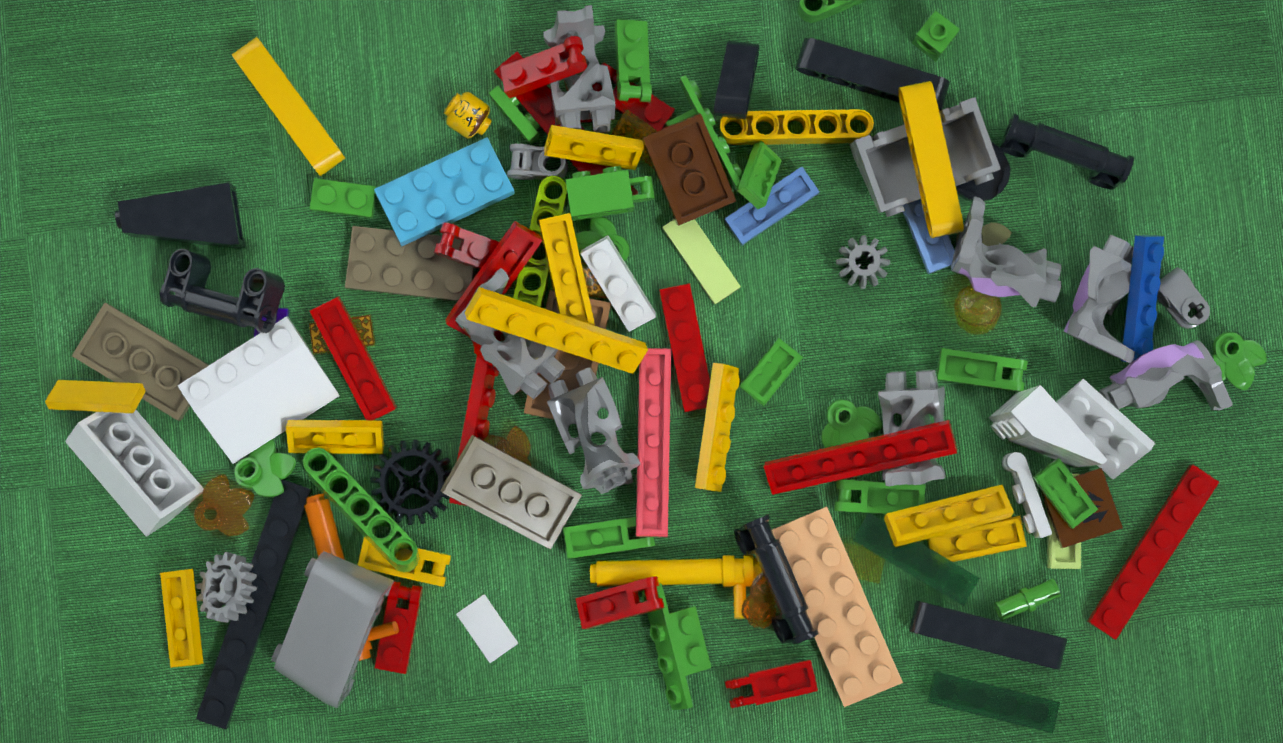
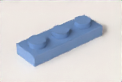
M800 167L772 187L765 207L757 209L748 202L726 217L724 221L741 246H743L818 195L820 191L804 168Z

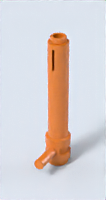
M324 493L306 498L307 504L304 506L318 557L325 551L345 560L329 499H325ZM395 621L371 628L359 661L371 658L370 649H372L370 641L399 632Z

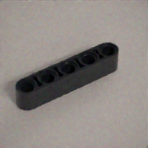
M814 38L804 39L795 67L802 74L900 103L899 87L931 81L939 112L943 108L950 85L949 80L938 75Z
M917 600L909 627V632L1057 670L1061 668L1067 643L1066 638Z

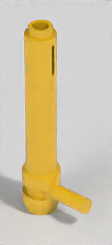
M723 555L721 559L596 561V564H590V583H597V586H620L657 576L659 583L662 585L722 584L723 587H733L734 619L747 618L746 587H754V583H762V569L757 558H753V555H743V558H734V555Z

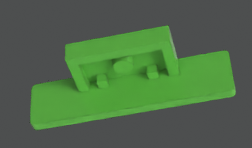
M684 75L680 77L679 84L692 110L667 121L666 127L701 113L724 172L736 193L738 192L737 189L743 173L737 163L731 164L727 156L730 149L725 138L722 135L717 137L712 127L716 125L715 119L710 109H703L698 100L702 95L694 80L689 82L687 76Z
M659 583L660 586L657 587L659 598H663L665 608L647 612L650 623V636L655 642L658 654V667L663 673L666 685V698L672 710L692 708L693 704L686 676L709 669L711 664L696 606L669 613L663 587ZM643 590L642 602H646L645 591Z

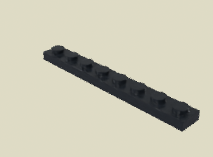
M284 479L281 480L284 492L273 499L251 562L253 567L250 573L257 575V578L252 581V585L256 586L257 590L250 594L254 601L253 603H246V614L238 613V620L230 621L196 720L225 730L228 729L302 521L305 512L304 505L307 504L306 498L310 497L312 489Z

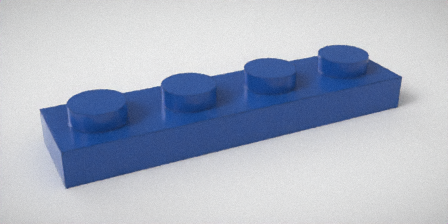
M1135 235L1123 345L1135 351L1133 361L1153 350L1152 338L1154 323L1157 318V294L1161 285L1159 277L1161 260L1164 256V236Z

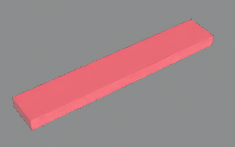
M648 348L647 353L639 364L638 459L641 465L637 466L636 537H668L671 349Z

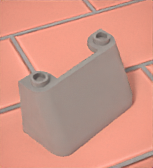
M976 98L960 102L959 105L941 110L939 113L955 186L972 180L975 181L976 185L994 179L992 173L1001 168ZM905 124L885 132H879L873 138L870 135L865 136L849 145L879 214L885 212L887 217L905 211L903 205L921 199Z
M323 551L317 559L311 558L304 575L309 578L283 645L280 643L277 645L271 661L275 662L274 669L325 704L338 708L351 691L355 681L352 678L356 674L357 670L355 669L374 620L382 608L380 606L384 600V595H389L394 580Z

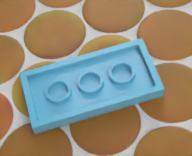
M488 137L374 189L401 247L441 229L443 222L452 224L515 194Z

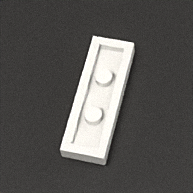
M608 235L581 250V256L629 332L656 317L655 310Z

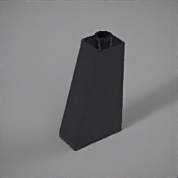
M230 182L118 201L119 211H115L116 224L119 230L122 229V232L130 237L236 249L245 248L236 187Z

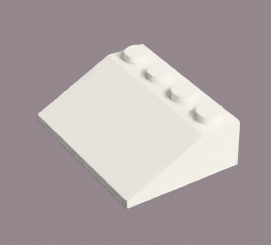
M287 316L275 323L270 332L256 335L177 385L232 464L286 431L288 420H303L340 396Z
M1041 385L1017 392L989 417L993 422L991 428L1002 440L1007 438L1013 443L1050 458H1060L1063 463L1070 466L1103 465L1107 461L1105 456Z

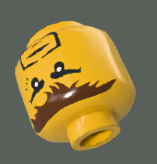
M465 92L462 95L456 93L444 111V114L447 116L446 124L467 139L472 138L476 133L482 136L492 122L488 118L490 113L489 105L470 92Z

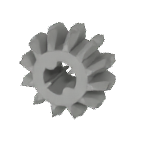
M862 235L859 245L855 239L850 238L848 240L850 249L843 246L840 248L839 252L846 258L837 259L836 265L846 266L845 269L839 272V276L845 277L847 274H850L852 277L848 280L847 284L849 286H852L856 279H859L860 289H865L868 279L870 284L875 287L878 285L876 275L881 278L886 277L887 272L881 267L889 266L890 260L880 259V256L884 255L888 250L886 247L878 251L875 249L879 242L878 239L874 238L871 244L867 245V237ZM861 255L866 256L865 260L869 259L871 263L868 264L865 270L860 269L861 264L856 265L855 262Z

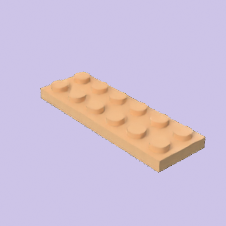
M827 506L772 529L775 538L781 542L795 579L808 605L807 614L813 628L819 631V634L814 638L843 706H849L903 683Z

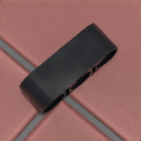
M728 40L716 92L714 116L746 120L757 69L759 44Z

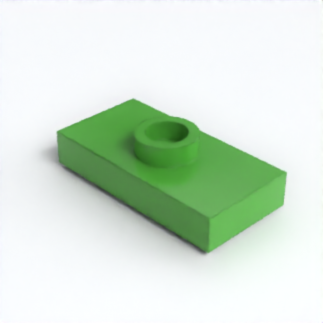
M762 141L753 145L737 189L757 209L766 206L782 161Z
M778 338L739 387L764 406L803 357Z
M1060 458L1055 459L1032 477L1070 529L1076 527L1098 510Z

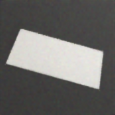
M485 594L456 614L489 663L518 644Z

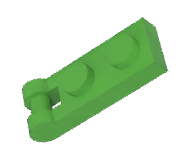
M617 19L615 23L618 100L628 101L629 98H639L640 102H650L652 86L650 83L647 21ZM629 82H638V86L630 85Z
M941 348L937 380L1021 392L1024 391L1025 383L1022 382L1023 371H1027L1028 361ZM1003 368L1011 369L1010 380L1002 379Z
M836 481V489H839L834 511L887 514L925 503V484L886 486L885 482ZM851 490H860V503L851 502Z
M636 517L563 527L568 559L655 546L654 537H638L639 539L629 540L628 527L636 526Z

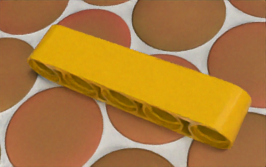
M255 37L232 54L235 61L319 176H322L345 159L343 153L258 37Z
M931 81L899 87L898 94L929 235L931 238L963 232L964 225L933 84Z
M860 109L748 111L746 120L723 117L720 122L719 135H722L729 145H754L760 141L766 145L852 143L857 139L868 136L873 129L874 122L870 113ZM828 120L834 124L835 131L829 134L824 133L820 130L819 123ZM861 120L866 126V131L863 133L854 132L850 127V122ZM766 121L772 125L773 131L767 135L761 134L757 131L756 125L759 122ZM791 121H799L803 125L804 131L800 134H793L789 131L787 124ZM729 122H737L741 126L742 131L738 135H730L726 132L725 125Z

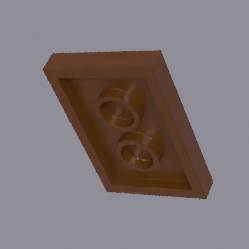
M701 113L642 137L646 151L678 226L736 201Z

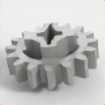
M224 552V555L216 554L214 562H206L207 572H200L199 575L203 578V581L196 585V588L201 589V594L196 597V600L203 602L200 611L206 612L208 619L228 623L229 620L237 621L238 613H247L245 605L254 601L250 594L257 590V587L252 585V581L257 578V575L250 573L253 564L246 562V557Z

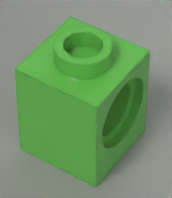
M935 10L916 34L912 44L936 62L955 39L960 29Z

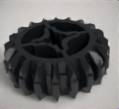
M413 440L412 449L409 450L407 442L401 441V452H398L394 446H390L388 449L392 455L391 458L384 454L379 456L380 460L386 463L385 466H373V470L381 472L380 478H370L371 483H380V488L373 489L371 494H382L383 498L378 500L377 503L380 507L385 504L389 505L385 510L389 516L394 511H397L395 522L400 523L404 515H407V524L413 525L415 515H418L420 524H425L427 521L425 513L428 512L432 519L438 518V514L434 509L436 506L442 511H446L448 508L441 500L442 498L450 500V497L442 493L441 488L447 480L446 477L452 471V469L445 471L443 467L447 466L451 461L449 458L438 461L442 454V450L439 448L431 455L429 453L432 447L431 443L426 442L423 449L420 450L419 440ZM411 456H420L426 459L422 465H419L413 471H409L398 464L402 459ZM433 466L438 475L436 494L432 492L426 483V478ZM391 471L400 480V488L395 498L392 497L389 490ZM403 474L411 477H416L419 474L420 481L417 482H421L420 488L425 492L417 488H411L408 491L406 485L409 483H406L407 477ZM413 494H418L429 501L427 505L418 509H409L401 506Z

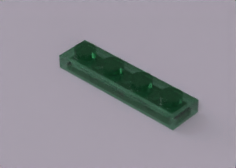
M868 513L852 540L961 606L965 605L980 579L918 541L895 547L886 523Z
M934 671L927 700L928 703L1049 733L1054 732L1060 702L938 671Z

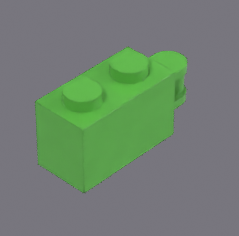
M620 166L603 169V174L591 175L590 171L576 172L571 174L572 178L565 179L572 221L634 212L633 203L655 199L652 176L629 178L628 170L622 171ZM640 185L641 194L632 196L631 186Z

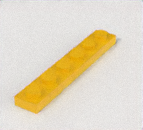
M481 287L478 288L465 311L467 320L631 374L635 372L648 351L645 342Z

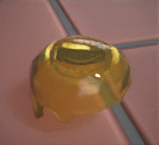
M972 285L961 289L954 302L957 324L961 329L970 334H985L993 330L1001 317L1002 304L1000 297L975 291Z

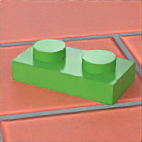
M499 86L489 92V96L494 104L529 145H533L540 139L539 133L536 131L540 127L539 124L529 113L523 115L516 107L520 104L516 97L509 99Z
M314 178L310 210L373 219L376 201L374 189L377 187Z

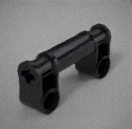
M1013 114L1000 146L1003 152L1015 157L1026 158L1033 150L1091 171L1088 179L1091 184L1109 190H1114L1117 186L1126 182L1135 159L1131 155L1124 157L1110 152L1109 147L1093 143L1042 123L1035 125L1019 119L1017 114Z
M178 249L172 254L165 281L160 290V301L163 305L167 307L179 306L185 312L198 314L239 327H254L260 333H268L273 329L280 301L285 291V283L282 277L259 268H253L245 274L240 295L236 297L205 288L211 272V262L208 257L186 249ZM172 291L176 293L175 295H172L169 292Z
M767 514L735 529L734 536L739 549L745 556L756 555L780 614L771 618L777 638L782 644L793 643L794 645L815 637L819 634V631L813 628L807 614L808 605L804 600L781 542L773 534L768 522L770 516Z

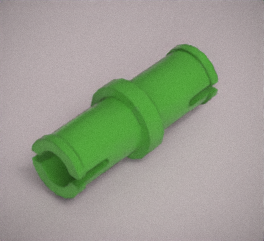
M1051 578L1029 589L1023 587L1019 589V593L994 602V606L1000 620L1005 621L1007 618L1024 611L1033 612L1036 610V606L1055 598H1060L1061 594L1055 580Z

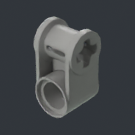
M510 144L512 160L511 170L507 171V177L520 180H544L549 176H557L562 179L567 174L568 162L563 158H558L561 160L558 170L551 172L545 169L546 162L551 158L557 157L544 156V147Z
M1176 267L1160 279L1161 285L1157 294V300L1168 310L1178 325L1186 329H1192L1209 318L1210 307L1182 269ZM1192 308L1196 309L1197 313L1194 317L1190 318L1187 313Z

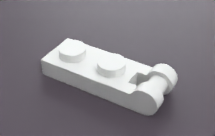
M1019 452L1006 454L1002 459V466L1005 470L1010 471L1016 485L1012 486V490L1017 503H1022L1026 515L1023 516V522L1029 534L1033 533L1034 538H1043L1051 535L1052 531L1025 456Z

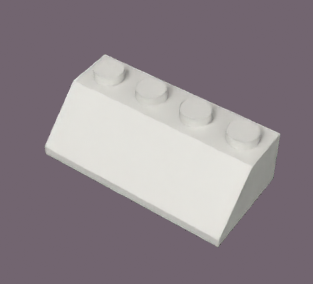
M137 410L134 413L95 412L78 422L65 441L146 537L171 521L205 490Z

